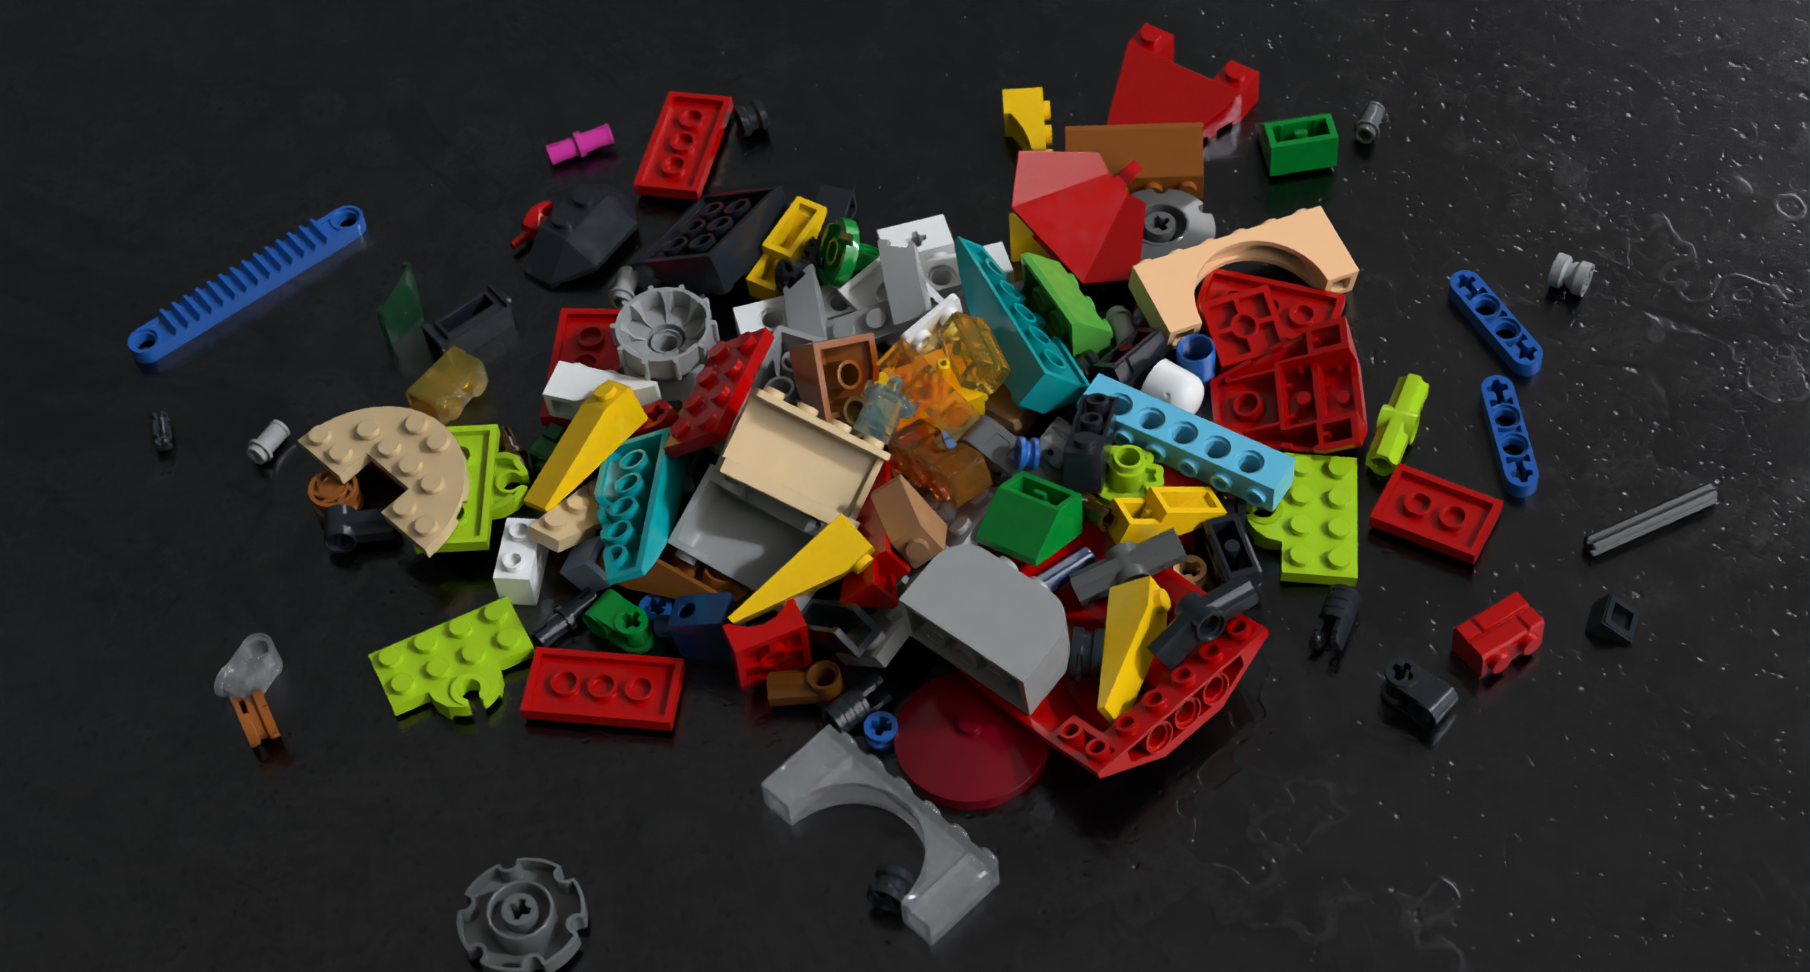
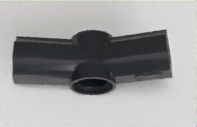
M1241 574L1204 596L1198 592L1186 594L1176 605V618L1147 646L1148 650L1172 671L1200 641H1213L1224 630L1226 621L1259 603L1257 592L1251 585L1250 580Z

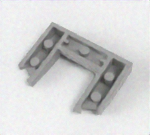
M887 239L877 240L888 300L829 321L815 266L813 264L808 265L803 269L806 274L790 289L787 286L783 288L788 328L828 340L874 332L876 345L900 337L932 310L917 246L914 242H909L907 248L891 246V242Z

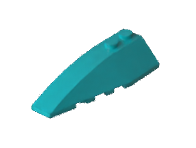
M958 236L954 241L967 306L977 334L989 359L997 370L996 376L1011 392L1010 398L1013 403L1023 410L1031 409L1044 414L1079 401L1082 394L1090 386V383L1064 343L1057 336H1053L1051 339L1042 329L1046 324L1044 319L1038 313L1033 314L1023 305L1027 299L1020 290L1005 281L1008 276L986 249L979 244Z
M671 427L627 439L600 465L594 494L599 504L597 515L602 526L600 537L605 547L603 558L606 580L609 585L645 576L662 553L674 527L680 507L689 459L686 454L672 458L663 449L670 436L669 431Z

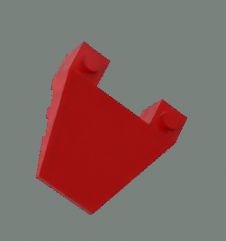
M1145 23L1128 42L1106 125L1203 122V139L1205 138L1208 141L1217 136V130L1227 124L1233 126L1240 122L1256 104L1259 92V72L1230 60L1213 80L1174 63L1173 34Z

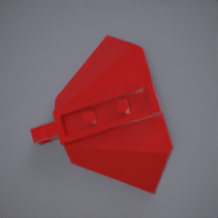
M1018 151L1010 209L1034 234L1032 238L1053 260H1059L1081 285L1086 286L1129 282L1133 266L1140 262L1146 203L1125 190L1143 171V168L1135 160L1130 162L1116 177H1113L1099 153Z

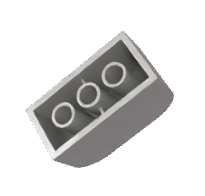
M962 544L941 551L930 561L898 599L908 635L1029 716L1061 679L1070 664L1071 647L1065 611L1060 600L1050 592L1049 587L1041 579L1035 576L1027 577L1007 557L1000 556L998 558L979 546Z

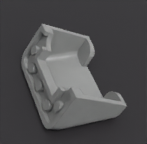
M710 464L667 543L678 548L675 556L694 566L697 560L757 591L827 525L824 523L820 524L813 518H809L776 500L714 471L715 465ZM817 590L795 600L800 612H802ZM785 605L780 606L774 610L780 612Z

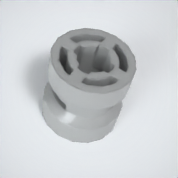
M1560 252L1552 265L1547 284L1557 289L1565 285L1571 294L1583 297L1591 282L1595 264L1587 261L1573 263L1570 255Z

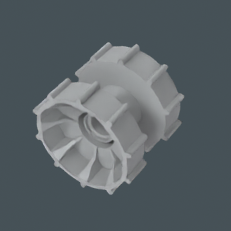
M683 284L679 285L678 288L662 287L655 289L650 285L647 291L638 294L628 302L626 300L621 302L622 309L617 316L616 322L610 324L613 344L618 345L620 374L637 378L645 377L646 381L650 379L656 381L662 400L667 401L678 413L683 408V402L691 394L696 384V376L703 370L709 358L708 352L720 340L717 321L711 320L709 299H701L696 294L685 290Z

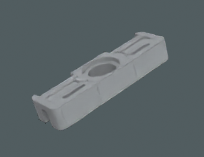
M1057 416L1055 421L1052 422L1039 439L1040 457L1049 461L1048 463L1057 469H1060L1063 465V451L1072 427L1070 423Z

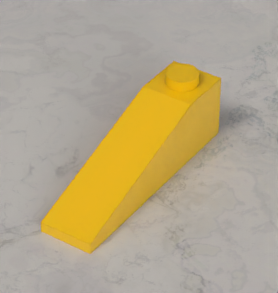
M608 379L595 388L594 393L579 408L523 501L527 506L544 513L552 510L648 420L646 413L630 386Z
M840 513L737 608L728 619L733 624L739 626L785 605L786 601L794 598L796 600L848 576L852 571L858 575L874 560L870 555L875 549L851 522Z
M1151 576L1109 588L1097 709L1111 726L1120 715L1126 714L1133 708L1154 658V655L1148 650L1147 646L1166 628L1167 611L1171 607L1170 599L1167 592L1161 589Z

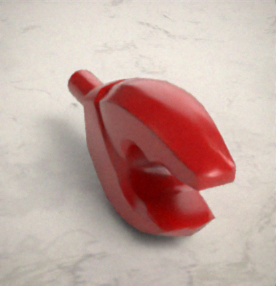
M552 201L541 202L527 212L521 224L523 232L509 243L512 249L518 248L528 238L535 239L539 226L553 210Z

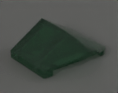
M409 262L402 263L403 273L401 279L398 281L385 305H379L376 310L385 343H394L424 323L420 294Z

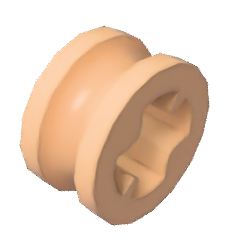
M1186 555L1188 560L1174 565L1173 570L1183 576L1184 571H1187L1190 574H1186L1183 577L1202 589L1207 581L1206 563L1199 556ZM1196 571L1197 575L1193 577L1191 573H1194Z

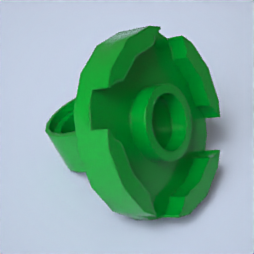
M838 216L835 218L836 224L829 223L826 227L818 255L820 258H825L824 270L818 269L821 283L834 288H841L850 280L854 269L862 271L880 256L878 248L860 243L859 229L855 221Z

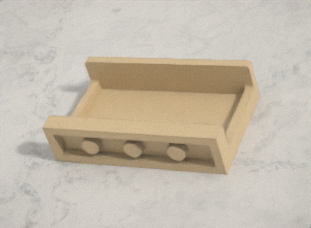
M765 385L763 390L758 388L751 389L713 470L826 525L830 524L842 513L857 529L860 522L856 521L863 504L884 461H889L892 455L883 450L885 444L868 435H864L863 439H860L850 434L852 427L834 418L831 419L830 423L817 418L819 411L807 404L798 402L795 407L783 401L785 394L770 386Z

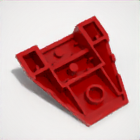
M1345 316L1311 324L1300 330L1302 334L1283 345L1281 342H1278L1271 346V351L1254 361H1251L1249 358L1210 380L1213 423L1242 432L1243 436L1275 450L1327 454L1362 446L1367 435L1368 424L1361 367Z

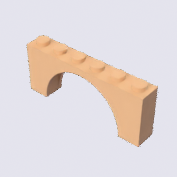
M1317 206L1308 210L1305 208L1297 210L1292 215L1280 219L1272 218L1266 220L1261 225L1249 229L1241 228L1235 230L1230 235L1218 239H1207L1199 245L1184 250L1176 249L1168 255L1153 260H1142L1133 266L1128 287L1150 327L1162 330L1168 343L1167 347L1170 350H1174L1181 338L1189 334H1199L1202 321L1196 308L1194 290L1205 276L1221 266L1241 261L1270 263L1291 271L1312 288L1337 293H1345L1353 289L1359 269L1322 207Z

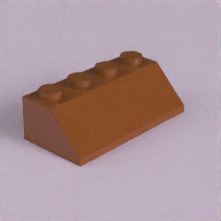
M1203 122L1065 126L1066 152L1099 153L1113 177H1116L1133 160L1143 168L1139 176L1125 188L1129 194L1145 189H1153L1155 193L1162 194L1167 189H1176L1186 192L1197 199H1203Z

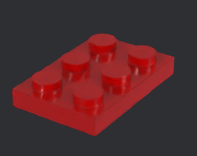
M1398 463L1369 516V526L1474 565L1502 511L1504 501Z

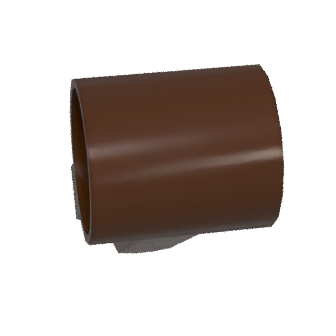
M823 660L816 662L809 669L773 671L767 675V692L770 706L815 703L817 707L822 709L846 692L840 668L832 661Z

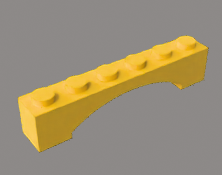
M1043 88L1004 89L1005 137H1013L1024 151H1053V149H1046V145H1052V126L1045 125V121H1051L1050 101H1043ZM1009 213L1011 262L1021 261V254L1025 252L1052 259L1032 238L1034 234L1017 215Z

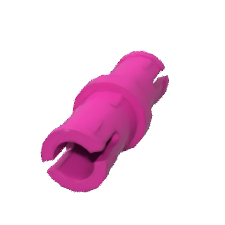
M608 123L583 133H579V131L574 132L572 137L546 145L545 148L553 166L579 155L581 158L588 156V152L613 144L615 141Z

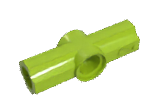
M1409 373L1407 376L1399 377L1388 405L1384 404L1381 408L1375 428V437L1366 456V465L1376 474L1387 476L1393 473L1398 463L1401 462L1407 444L1411 445L1414 441L1420 421V412L1429 390V384L1425 383L1421 376Z

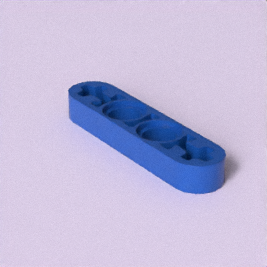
M1461 270L1454 273L1450 278L1449 284L1450 299L1507 366L1520 376H1532L1539 372L1542 365L1543 350L1536 340L1479 275L1469 270ZM1485 306L1493 309L1494 313L1488 316L1481 315L1476 309ZM1509 330L1515 336L1511 339H1503L1497 336L1496 332Z
M1489 376L1481 384L1480 404L1503 486L1506 492L1514 497H1529L1537 489L1539 471L1515 388L1512 382L1504 376ZM1492 391H1497L1499 395H1502L1501 404H1497L1496 394ZM1501 416L1509 417L1514 421V424L1503 427L1497 424L1495 419ZM1508 445H1516L1523 452L1519 455H1509L1503 448ZM1521 467L1522 479L1527 482H1521L1519 478L1515 477L1517 468Z

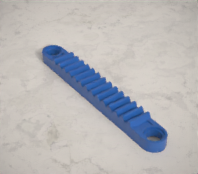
M346 205L335 209L317 221L311 218L308 226L305 228L301 225L298 226L297 233L294 235L288 232L284 241L276 239L274 247H263L261 255L253 253L251 261L247 262L243 259L240 261L239 268L230 267L226 276L220 273L217 275L216 282L213 283L208 280L205 283L204 289L195 288L193 296L189 297L185 294L182 296L181 303L177 304L173 301L168 311L160 309L158 317L130 334L127 344L134 360L147 364L161 359L355 241L366 230V222L361 209L356 206ZM347 219L356 220L355 224H353L352 226H340V224ZM145 341H155L151 348L138 349L140 344Z

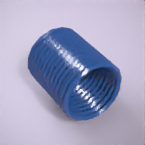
M1189 334L1181 338L1176 345L1177 365L1199 377L1203 383L1204 390L1210 388V380L1217 375L1215 344L1206 335Z

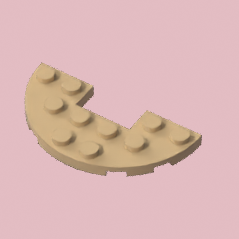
M392 406L371 407L352 411L317 425L297 440L303 450L343 484L372 461L406 491L381 513L389 524L429 558L440 549L458 524L456 517L462 504L467 503L470 478L467 474L466 457L453 434L435 418L409 408Z

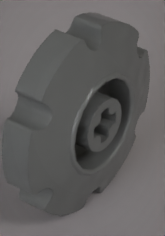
M1145 189L1131 194L1146 203L1140 261L1145 259L1153 260L1168 255L1173 250H1184L1199 245L1204 240L1215 239L1216 227L1213 215L1211 213H1203V202L1196 197L1176 189H1167L1162 194L1155 193L1153 189Z
M518 858L516 865L510 869H504L500 864L489 868L468 887L465 897L469 906L466 909L459 910L457 913V930L462 946L470 960L481 958L480 963L484 972H532L537 969L544 972H554L567 963L579 949L581 942L576 931L588 926L587 905L576 879L564 880L560 865L540 858Z

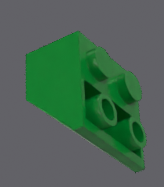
M1319 113L1255 123V130L1270 176L1337 166L1339 137L1331 113Z
M1020 471L997 488L976 533V542L1037 567L1083 533L1082 494Z

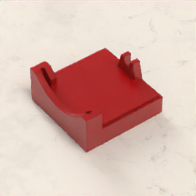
M1268 284L1199 303L1198 310L1207 336L1215 344L1217 375L1224 373L1249 358L1251 361H1254L1270 352V347L1278 342H1281L1282 345L1288 342Z
M794 598L786 601L779 614L764 624L746 627L728 623L722 626L724 636L730 646L735 678L742 692L766 683L769 672L800 670L812 665L807 624Z

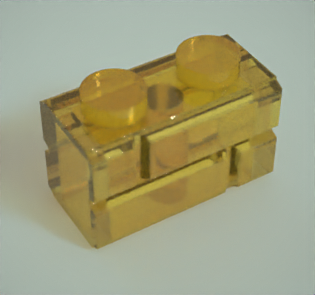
M956 311L951 314L937 332V339L946 358L950 361V366L961 387L971 390L977 389L978 392L990 395L998 389L1010 374L1011 369L985 319L975 316L970 318L968 314Z
M453 345L406 391V396L412 409L435 418L445 426L450 420H456L461 415L464 406L473 397H479L483 394L489 381L482 361L470 354L467 355L465 351Z

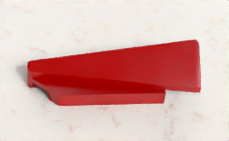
M884 461L856 519V521L860 522L857 530L875 549L870 555L874 560L858 575L852 571L848 576L844 577L840 602L858 604L860 607L893 609L898 606L895 577L899 580L910 573V564L890 543L871 499V492L891 480L892 465L890 461Z

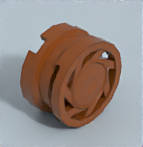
M325 469L317 473L308 485V495L317 517L323 522L325 511L330 506L345 504L353 507L356 511L361 510L363 507L364 497L355 475L343 484Z
M260 687L252 690L251 695L248 697H235L231 699L251 748L257 747L261 740L268 737L273 740L281 736Z

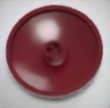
M960 671L941 675L918 688L905 702L897 717L898 731L894 737V749L902 775L923 797L945 807L960 810H979L1004 804L1026 791L1038 778L1047 761L1049 745L994 703Z

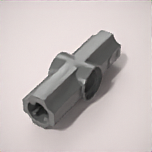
M1171 528L1138 544L1130 541L1117 544L1107 551L1106 558L1069 574L1079 602L1082 606H1085L1109 595L1110 587L1152 576L1188 559L1175 529Z

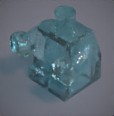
M890 376L886 386L879 383L875 385L873 380H867L861 392V397L866 401V404L862 408L853 429L888 444L895 435L901 418L909 419L915 416L919 402L915 400L913 403L911 398H907L906 395L900 393L904 382L898 377Z

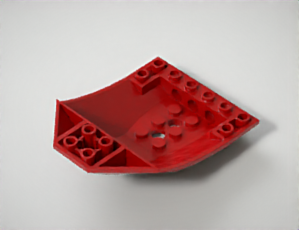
M1086 522L1083 523L1082 534L1037 567L1026 564L1004 553L997 552L985 545L979 544L978 546L998 558L1000 556L1007 557L1018 567L1021 573L1031 578V576H1037L1082 547H1088L1094 553L1095 561L1098 562L1106 558L1107 551L1117 544L1106 529L1103 532ZM1171 567L1151 576L1157 585L1167 592L1170 599L1171 607L1167 611L1166 627L1176 618L1175 608L1182 597L1191 592H1198L1203 596L1207 594ZM1071 582L1052 592L1063 605L1071 648L1074 626L1084 627L1085 631L1092 632L1095 628H1106L1109 595L1082 606ZM1240 613L1226 621L1224 630L1216 639L1210 642L1200 641L1172 671L1154 656L1140 689L1147 690V692L1143 695L1138 694L1133 708L1126 714L1120 715L1112 726L1097 709L1100 683H1093L1089 678H1081L1080 681L1069 680L1070 664L1061 679L1030 716L958 667L957 669L1020 724L1048 745L1101 779L1167 756L1216 714L1229 698L1269 633L1266 627Z

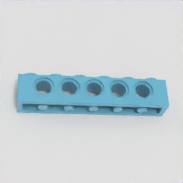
M1098 373L1084 392L1086 395L1103 393L1107 396L1119 397L1113 442L1118 446H1139L1154 455L1153 462L1165 464L1180 471L1187 477H1194L1212 485L1221 492H1228L1242 498L1252 506L1262 507L1273 512L1294 481V457ZM1080 398L1079 401L1077 402V409H1078V406H1079V403H1080L1081 398Z

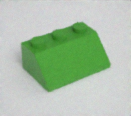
M1029 252L1021 254L1022 280L1025 284L1027 299L1026 305L1033 314L1038 313L1044 319L1046 324L1043 329L1051 339L1053 336L1059 337L1074 359L1081 357L1082 352L1088 349L1093 350L1099 359L1111 351L1110 339L1113 338L1112 328L1106 319L1101 320L1098 316L1092 299L1089 296H1084L1079 290L1075 276L1071 272L1067 273L1058 261Z

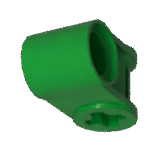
M607 589L582 615L584 624L595 635L610 641L628 654H644L654 645L655 638L652 630L648 627L649 620L646 612L624 599L612 589Z

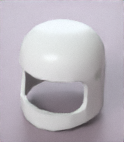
M1167 359L1161 360L1153 367L1141 388V392L1192 414L1198 411L1204 397V387L1200 378Z

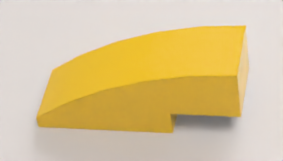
M800 196L795 198L763 242L762 249L764 254L745 278L751 296L760 300H767L784 295L779 291L775 283L776 266L782 259L797 261L805 257L803 250L805 246L810 247L811 243L809 240L813 236L817 239L818 232H820L828 212L827 207Z
M1150 487L1144 498L1112 499L1108 507L1117 511L1118 521L1115 527L1108 532L1116 544L1129 541L1138 544L1171 528L1175 529L1178 536L1202 528V522L1205 520L1226 515L1227 512L1211 487Z

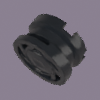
M1074 626L1069 680L1080 681L1081 678H1089L1093 683H1100L1105 629L1095 628L1092 632L1085 631L1084 627Z

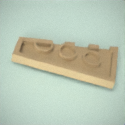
M598 476L529 526L528 538L559 553L595 537L596 530L602 528L597 515L599 504L594 494Z

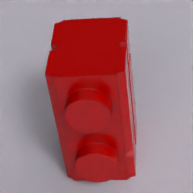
M1514 592L1455 627L1451 646L1454 652L1463 661L1467 662V666L1479 678L1490 671L1493 673L1503 671L1510 664L1512 658L1522 652L1524 655L1533 653L1542 643L1545 623L1543 618L1533 608L1529 607L1527 601L1518 592Z

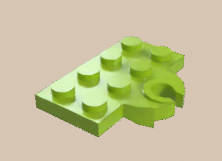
M498 424L446 427L453 434L466 457L470 485L467 503L462 504L456 517L458 520L456 528L435 553L489 550L492 520L505 518L513 514L525 503L523 500L529 490L524 485L531 483L527 469L519 460L518 455L509 452L498 453L500 441ZM513 482H518L522 484L516 487L515 489H504L508 484ZM413 544L416 554L423 553Z
M1283 452L1295 458L1294 481L1275 510L1271 512L1246 502V512L1251 514H1246L1245 527L1254 538L1253 544L1264 549L1280 550V581L1327 585L1344 584L1356 587L1358 578L1357 458ZM1266 510L1272 515L1269 517H1259L1253 512Z
M508 596L371 653L368 656L395 716L432 702L439 713L452 720L454 716L472 715L468 699L463 698L464 694L469 691H480L479 697L485 709L491 706L497 698H502L505 686L502 671L533 658L535 650Z

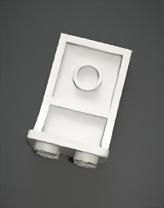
M880 256L838 289L840 297L854 311L888 300ZM926 282L932 310L900 337L885 341L889 348L904 363L936 351L947 342H954L963 333L966 327L960 299L954 293L944 299Z

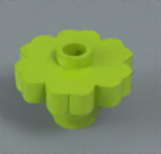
M1112 446L1108 473L1102 493L1098 494V502L1108 507L1113 498H1144L1150 487L1164 486L1163 467L1154 464V455L1139 446Z

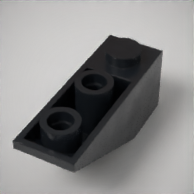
M1103 393L1082 394L1063 451L1065 488L1075 492L1102 493L1108 473L1119 397L1107 396Z

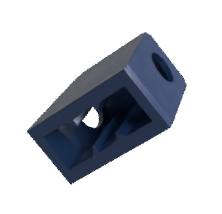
M731 592L682 595L675 599L671 615L656 616L654 632L656 637L673 638L680 654L685 658L733 665L730 646L724 636L722 626L728 623L733 624L728 617L738 607Z

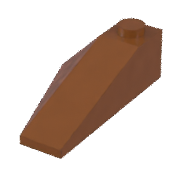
M874 332L789 347L794 381L802 403L818 410L817 418L830 423L831 419L834 418L852 427L850 434L860 439H863L864 435L869 436L871 416L876 414V403L873 402L874 382L879 381L880 372Z
M669 543L666 544L659 558L645 576L615 584L626 589L673 599L682 595L731 592L736 605H739L748 598L750 590L740 582L699 560L693 566L675 556L678 548ZM603 545L597 565L605 571L603 558L605 547Z

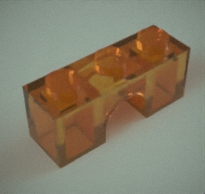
M902 337L876 363L956 443L983 418Z
M922 418L917 419L885 440L889 452L892 454L889 463L896 473L904 474L912 479L917 486L927 488L938 499H944L957 508L993 485L983 454L963 442L948 450L941 430Z

